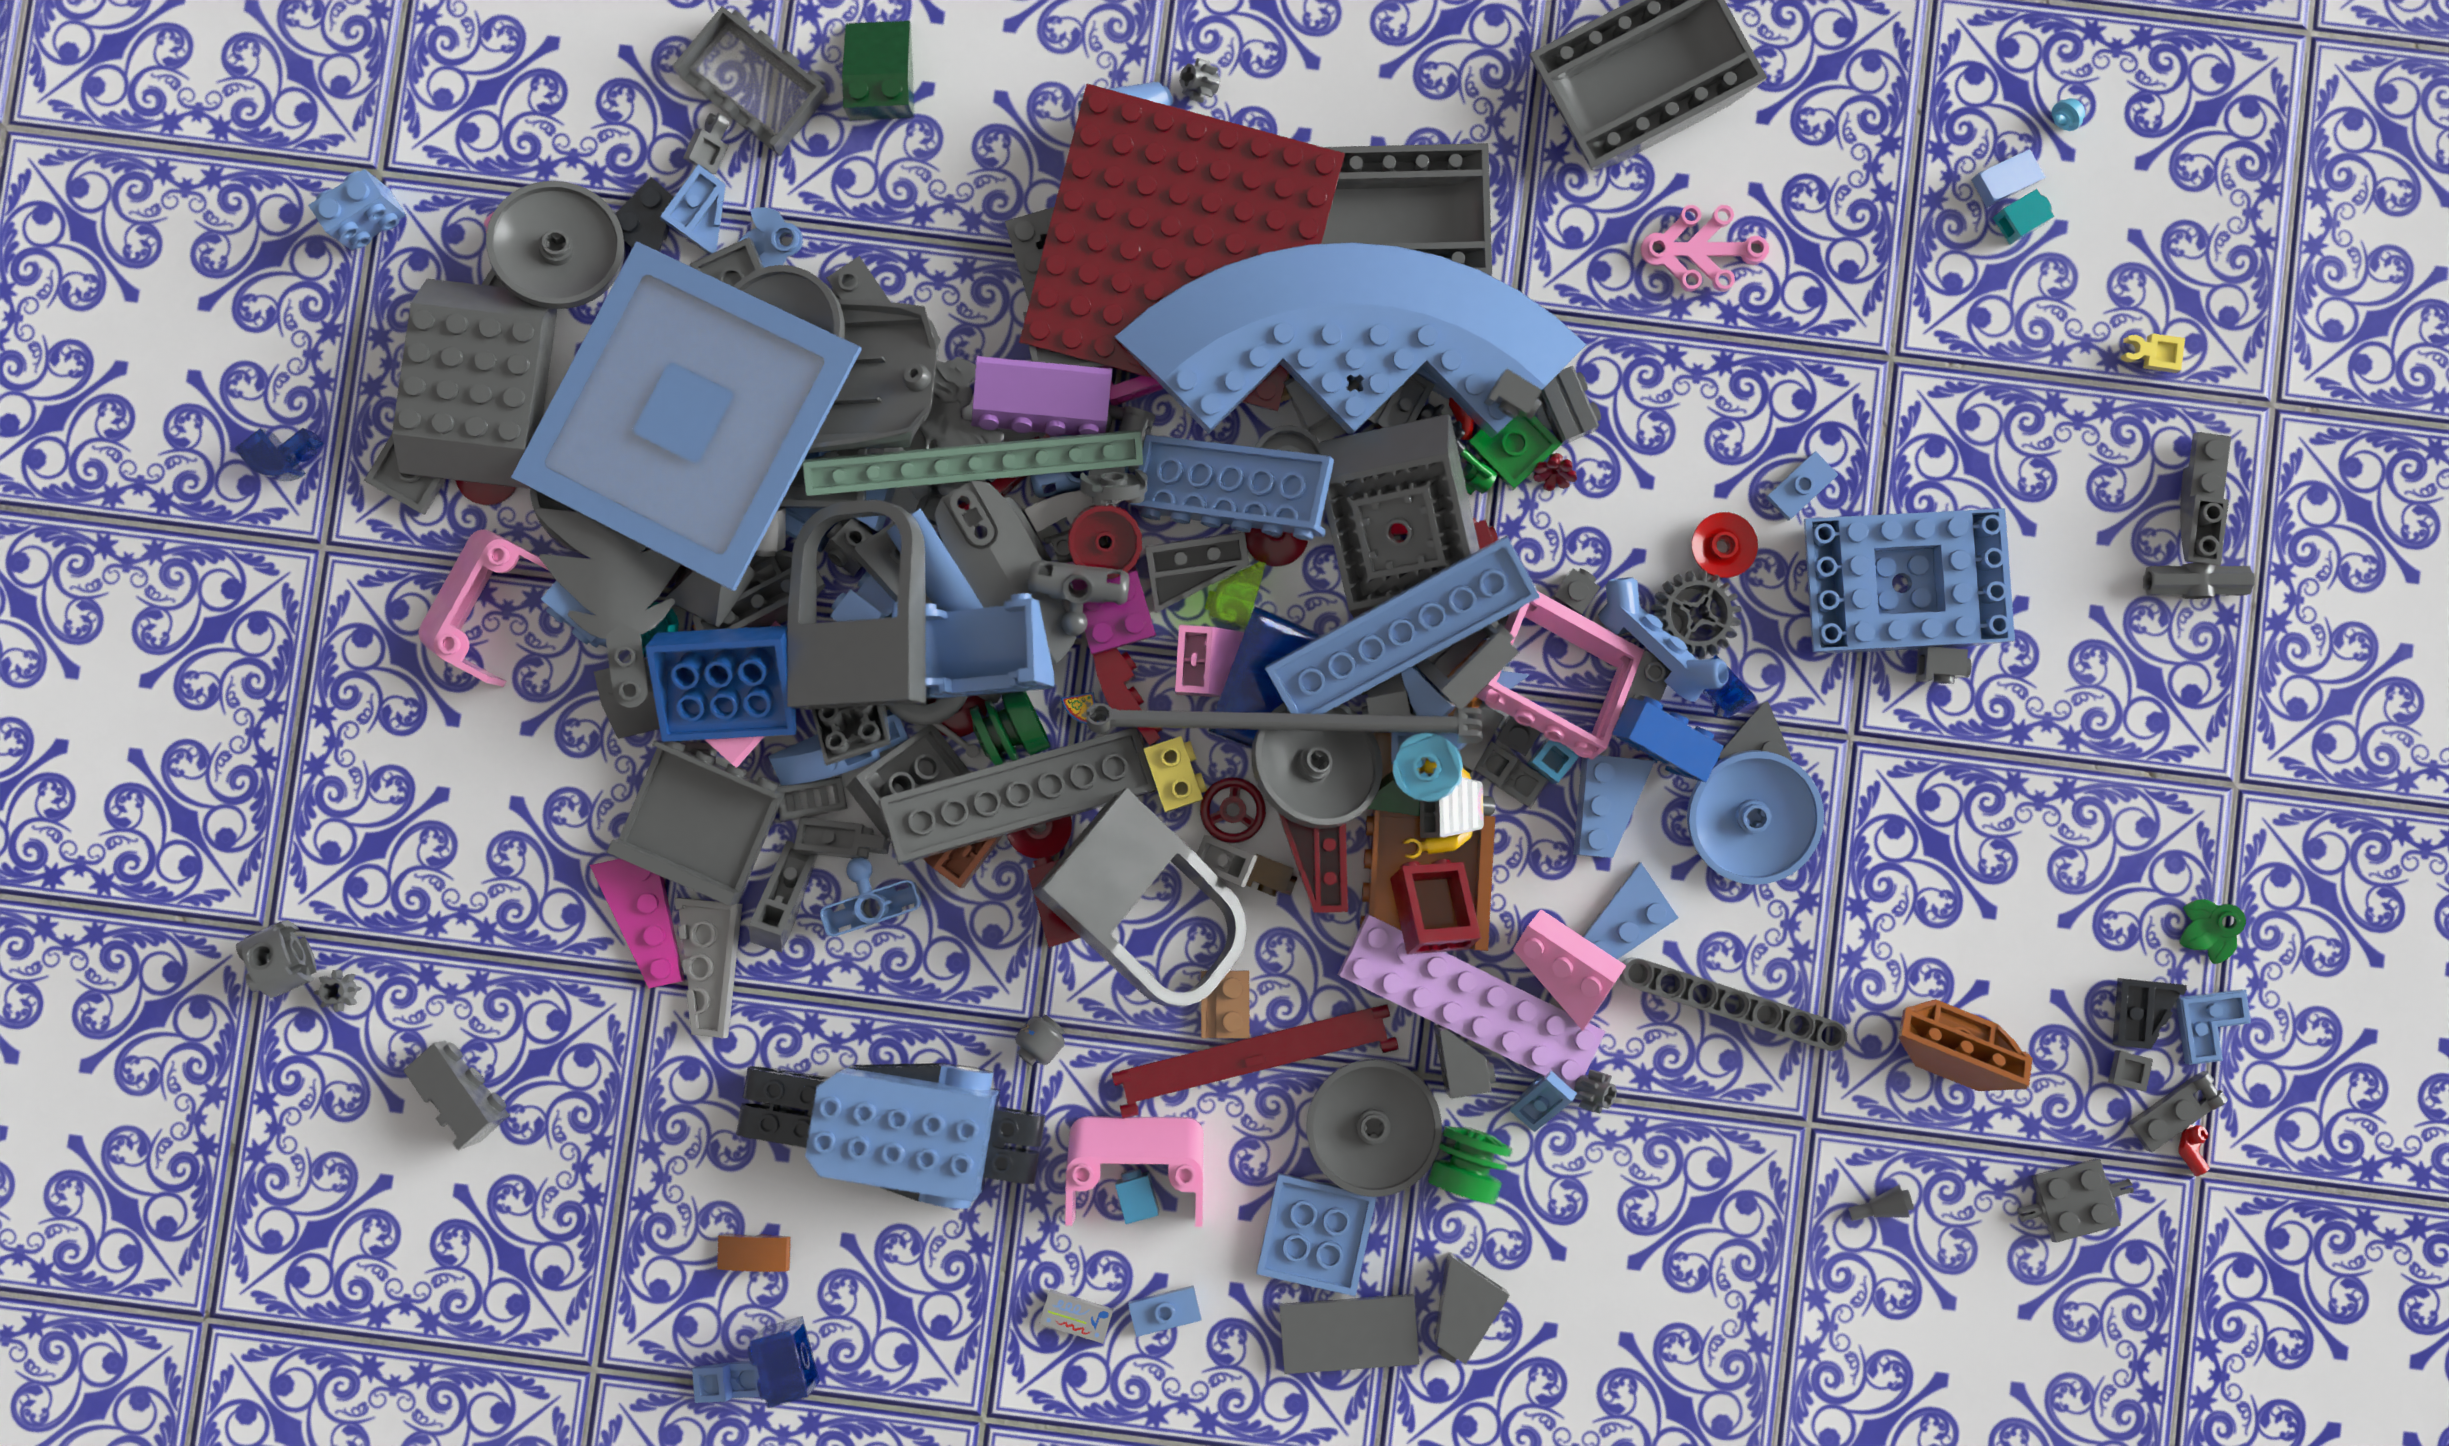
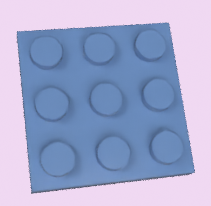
M1278 1173L1256 1274L1356 1296L1377 1197L1357 1195L1336 1185Z

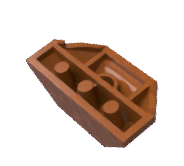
M1937 999L1909 1006L1903 1010L1899 1040L1916 1067L1976 1091L2021 1090L2029 1087L2033 1058L2026 1051L2023 1052L2016 1041L1999 1024Z

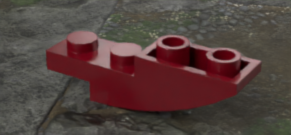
M1115 648L1093 655L1098 680L1109 707L1117 710H1142L1140 705L1144 703V700L1134 686L1129 689L1126 687V684L1136 678L1132 671L1137 668L1128 652L1125 651L1120 654L1118 649ZM1138 727L1149 746H1153L1161 741L1158 733L1163 730L1162 728Z

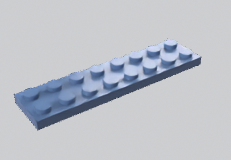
M1506 535L1272 662L1265 669L1290 713L1324 714L1540 598V595Z

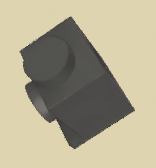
M1506 369L1499 376L1484 403L1490 406L1496 402L1499 404L1498 409L1511 418H1516L1517 416L1523 418L1525 416L1531 420L1541 405V401L1537 398L1542 390L1509 369Z
M1930 646L1918 649L1916 682L1931 681L1934 677V683L1954 684L1957 678H1968L1972 667L1971 659L1967 658L1968 649Z

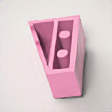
M1540 910L1529 923L1513 949L1582 1031L1593 1018L1626 965L1543 910Z

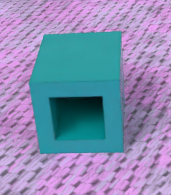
M2035 189L2003 208L1993 217V220L2009 245L2043 226L2054 217V214L2052 213L2049 200L2044 195H2041L2038 189Z

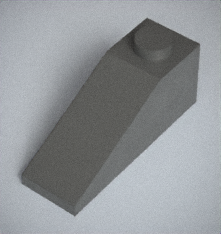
M786 841L749 923L751 943L781 953L796 921L818 856L796 852L793 850L795 843Z

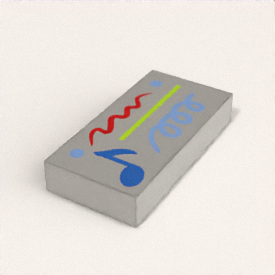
M1049 1289L1039 1324L1103 1344L1114 1309Z

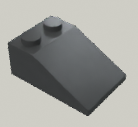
M927 725L855 776L846 788L881 834L888 839L889 835L878 802L879 798L971 772L938 729L933 725Z

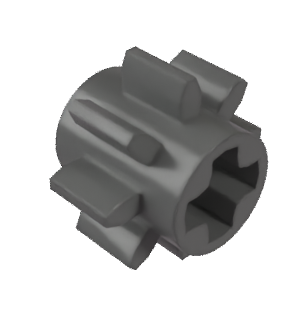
M1200 58L1196 59L1195 65L1188 63L1182 69L1179 78L1180 85L1183 88L1182 94L1188 95L1191 100L1203 103L1205 96L1212 98L1220 86V77L1216 73L1218 68L1210 65L1209 61Z
M340 969L332 970V978L328 976L319 977L322 984L319 990L314 991V994L319 995L323 1001L320 1005L321 1008L329 1007L333 1004L334 1011L340 1012L344 1011V1003L349 1006L357 1004L354 997L357 991L362 990V987L356 986L353 981L356 976L355 974H348L343 977V972Z
M1589 1070L1588 1075H1581L1574 1088V1091L1577 1093L1575 1097L1581 1100L1579 1107L1599 1114L1602 1112V1107L1610 1108L1617 1094L1616 1086L1610 1083L1612 1076L1594 1070Z

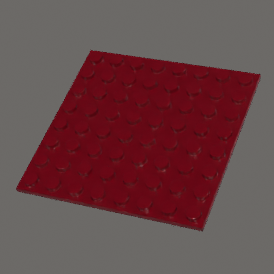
M1086 84L1019 343L1153 378L1115 339V336L1158 301L1183 285L1218 268L1266 252L1304 245L1322 244L1345 153ZM1279 365L1242 402L1278 412L1285 386L1283 382L1286 381L1288 372Z

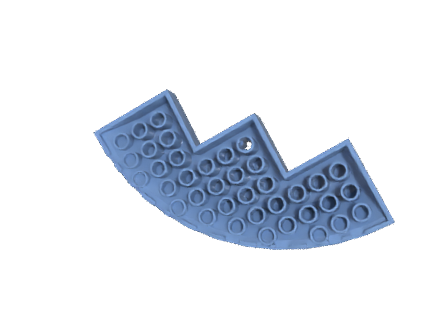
M1364 243L1304 245L1266 252L1225 265L1175 290L1145 310L1115 336V339L1208 434L1281 365L1349 435H1352L1422 367L1480 428L1492 438L1513 419L1498 409V403L1494 402L1490 406L1484 403L1502 372L1509 369L1542 390L1586 346L1555 315L1519 290L1480 270L1434 254L1397 246ZM1347 379L1358 381L1360 384L1358 388L1361 392H1358L1356 389L1351 392L1348 391L1346 388L1349 384Z

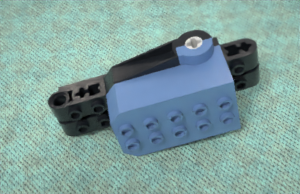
M948 1063L851 1065L837 1072L832 1077H825L771 1067L749 1066L747 1068L742 1098L770 1103V1106L768 1104L741 1103L736 1135L806 1148L805 1157L819 1177L873 1185L915 1201L941 1207L965 1209L970 1208L971 1203L984 1190L986 1178L1022 1184L1035 1183L1040 1153L1032 1149L1009 1146L1006 1143L1040 1147L1046 1116L1036 1112L998 1106L1001 1089L991 1088L993 1072L977 1067ZM780 1105H782V1106H788V1107H794V1108H800V1109H806V1110H808V1111L792 1110V1109H787L786 1107L780 1108Z

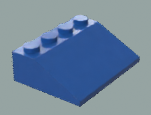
M788 625L656 633L645 646L662 742L796 734V708L788 707Z

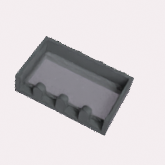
M721 6L672 67L681 79L781 156L785 147L825 99L829 98L824 88L826 82L813 70L807 73L800 68V61L789 51L784 50L781 53L774 47V40L765 32L759 30L756 33L748 27L750 22L736 10L731 13Z

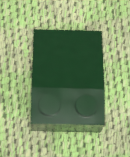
M911 21L845 23L842 68L843 109L850 121L914 118Z

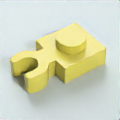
M2152 333L2147 336L2146 342L2138 335H2130L2123 339V343L2132 344L2135 347V353H2125L2121 356V360L2134 362L2138 359H2144V369L2171 373L2181 371L2185 338Z

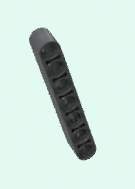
M1630 957L1621 962L1626 967L1619 976V979L1629 987L1828 1051L1840 1050L1847 1042V1031L1837 1021L1644 959ZM1638 963L1643 969V976L1639 981L1632 982L1629 979L1628 971L1632 965ZM1667 974H1671L1675 980V986L1670 992H1664L1660 985L1662 977ZM1702 984L1707 990V996L1702 1002L1697 1003L1693 998V990L1697 985ZM1730 995H1735L1738 998L1739 1005L1737 1010L1729 1013L1725 1008V1001ZM1767 1005L1771 1012L1768 1021L1760 1023L1757 1018V1012L1760 1007ZM1798 1015L1803 1022L1802 1028L1799 1032L1792 1033L1789 1023L1794 1016ZM1831 1026L1834 1030V1038L1830 1043L1825 1044L1822 1040V1032L1826 1027Z

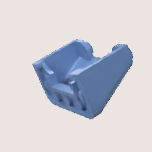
M1031 594L1011 595V600L1006 601L1004 606L947 612L937 609L936 604L925 603L926 697L954 698L1044 690L1055 687L1054 670L1039 601L1032 599Z

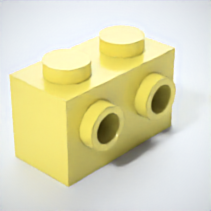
M1182 736L1144 748L1165 813L1203 800L1201 793L1206 792L1207 789L1201 772L1194 774L1191 761L1197 759L1190 741L1184 743Z

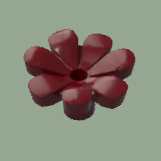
M1554 453L1547 462L1536 464L1533 479L1536 482L1545 481L1543 488L1547 491H1553L1555 484H1558L1562 489L1568 488L1570 486L1569 482L1577 480L1576 471L1572 470L1573 466L1570 460H1563L1561 454Z

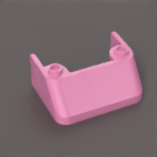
M483 529L474 532L469 537L419 628V638L424 646L441 659L486 683L504 687L505 680L464 659L469 650V639L461 631V628L493 571L496 573L511 571L521 556L545 569L547 567L539 559V556L490 530Z
M1084 1116L1077 1119L1071 1126L1069 1133L1065 1226H1072L1076 1218V1191H1088L1097 1185L1101 1174V1164H1169L1168 1175L1171 1185L1181 1192H1196L1195 1227H1202L1204 1132L1201 1124L1196 1119L1190 1117H1128L1123 1119L1121 1116Z

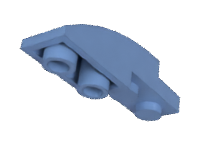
M890 710L886 711L891 740L890 745L827 766L824 762L818 734L768 757L781 786L830 778L881 759L880 752L908 740L900 718L895 716Z

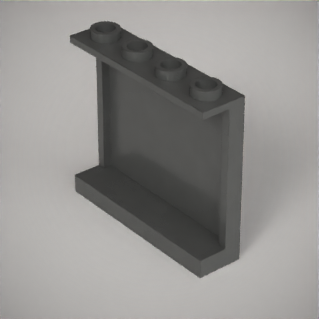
M653 741L652 746L657 747L620 837L611 841L607 853L728 906L738 904L785 793L777 790L778 784L771 780L758 777L756 781L745 776L747 770L741 767L736 768L729 763L727 767L715 763L717 758L711 754L700 750L694 754L684 750L686 744L681 741Z

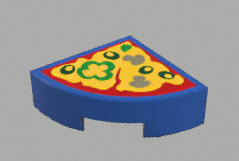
M1094 692L1062 697L1061 701L1067 713L1076 721L1087 725L1086 711L1091 705L1096 704Z

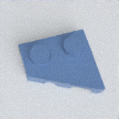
M698 164L661 214L660 219L709 255L717 251L726 184Z

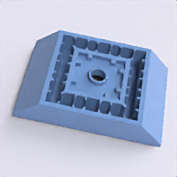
M2005 508L1804 519L1813 652L1856 653L1913 650L1927 646L1952 648L2015 641ZM1896 575H1902L1908 582V588L1904 593L1897 592L1893 588L1892 580Z

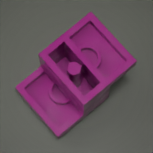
M1071 561V562H1068V563H1066V564H1075V563H1074V561ZM1135 565L1127 572L1130 581L1128 599L1124 604L1117 605L1114 602H1104V604L1094 602L1083 603L1082 612L1086 615L1088 621L1085 634L1092 655L1156 636ZM1121 576L1107 579L1106 583L1120 584ZM1082 579L1071 581L1073 588L1076 590H1083L1088 586Z

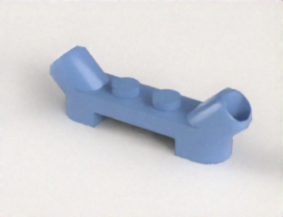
M1626 577L1608 581L1605 585L1607 604L1598 613L1600 621L1612 633L1618 636L1630 632L1672 672L1664 682L1678 695L1686 700L1696 701L1705 689H1721L1728 680V667L1722 659L1697 660L1687 650L1686 644L1681 639L1663 631L1662 622L1656 616L1648 614L1640 607L1637 580L1633 577Z

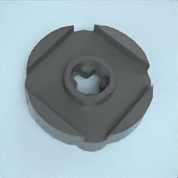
M1125 467L1089 470V476H1086L1084 473L1080 475V490L1083 494L1092 497V503L1095 505H1110L1112 500L1141 503L1144 501V495L1147 492L1148 476L1138 469H1135V475L1125 473Z

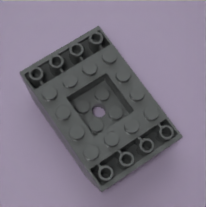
M1450 414L1320 442L1319 455L1330 456L1334 459L1325 501V510L1348 609L1353 618L1480 550ZM1394 523H1401L1407 528L1408 535L1406 540L1400 541L1393 537L1391 527Z

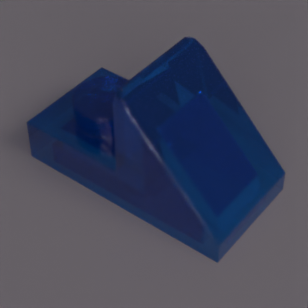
M1715 655V656L1712 657L1711 659H1720V658H1719L1717 655ZM1729 667L1728 680L1721 689H1705L1703 691L1705 696L1711 701L1714 714L1718 717L1729 718L1756 700V696Z

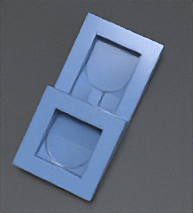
M766 1360L720 1363L692 1369L695 1403L726 1402L731 1398L763 1397L769 1394Z

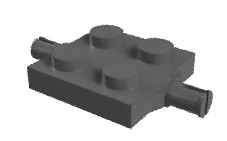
M2092 1159L2031 1175L2036 1189V1204L2019 1207L2017 1212L2023 1214L2019 1215L2022 1222L2041 1217L2047 1225L2051 1241L2057 1243L2121 1226L2115 1207V1197L2133 1193L2134 1188L2127 1187L2132 1185L2129 1179L2110 1184L2105 1176L2101 1160Z

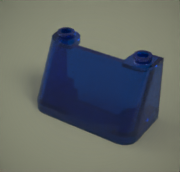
M1255 606L1215 712L1271 713L1279 705L1283 704L1284 701L1265 667L1317 639L1322 634ZM1208 729V735L1252 750L1253 740L1258 729Z

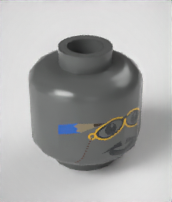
M1044 1015L1042 1018L1034 1016L1029 1019L1015 1036L1016 1044L1020 1047L1017 1054L1031 1066L1035 1062L1041 1065H1048L1064 1047L1065 1040L1062 1035L1065 1031L1047 1015Z

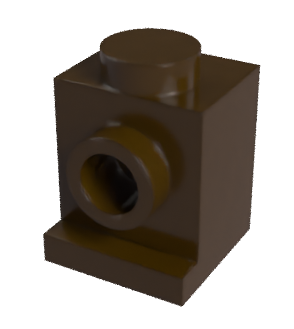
M1256 854L1257 859L1246 886L1251 887L1254 881L1259 883L1257 890L1276 897L1279 891L1291 896L1298 878L1292 875L1294 868Z

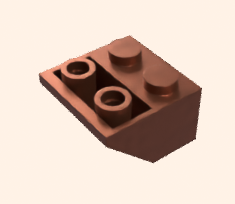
M1002 836L922 859L956 886L965 888Z

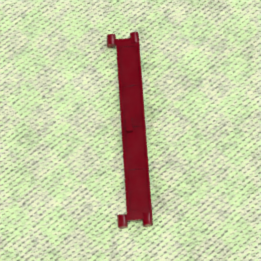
M1384 1004L1113 1072L1114 1085L1123 1084L1127 1104L1120 1105L1122 1118L1139 1115L1137 1101L1379 1041L1382 1053L1399 1050L1396 1037L1387 1038L1383 1022L1384 1018L1390 1017L1388 1005Z

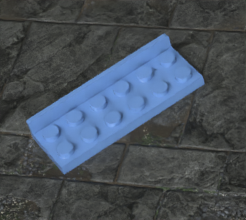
M1146 435L1142 450L1143 465H1139L1138 470L1143 471L1148 476L1147 492L1144 495L1143 502L1130 503V505L1141 511L1142 517L1160 520L1161 516L1171 517L1170 520L1182 524H1190V520L1201 521L1200 524L1212 528H1220L1221 524L1231 525L1232 529L1242 532H1250L1251 528L1262 529L1263 533L1272 536H1281L1282 532L1293 533L1294 537L1302 540H1313V536H1325L1326 530L1320 524L1334 459L1330 456Z

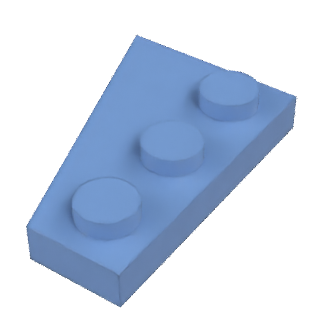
M1639 862L1633 869L1632 874L1613 895L1612 900L1602 913L1597 916L1582 937L1615 959H1619L1677 920L1678 916L1643 864Z

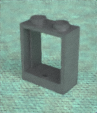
M1495 621L1415 664V666L1461 711L1519 651L1510 643L1514 639L1512 634ZM1489 636L1490 638L1448 679L1446 676Z

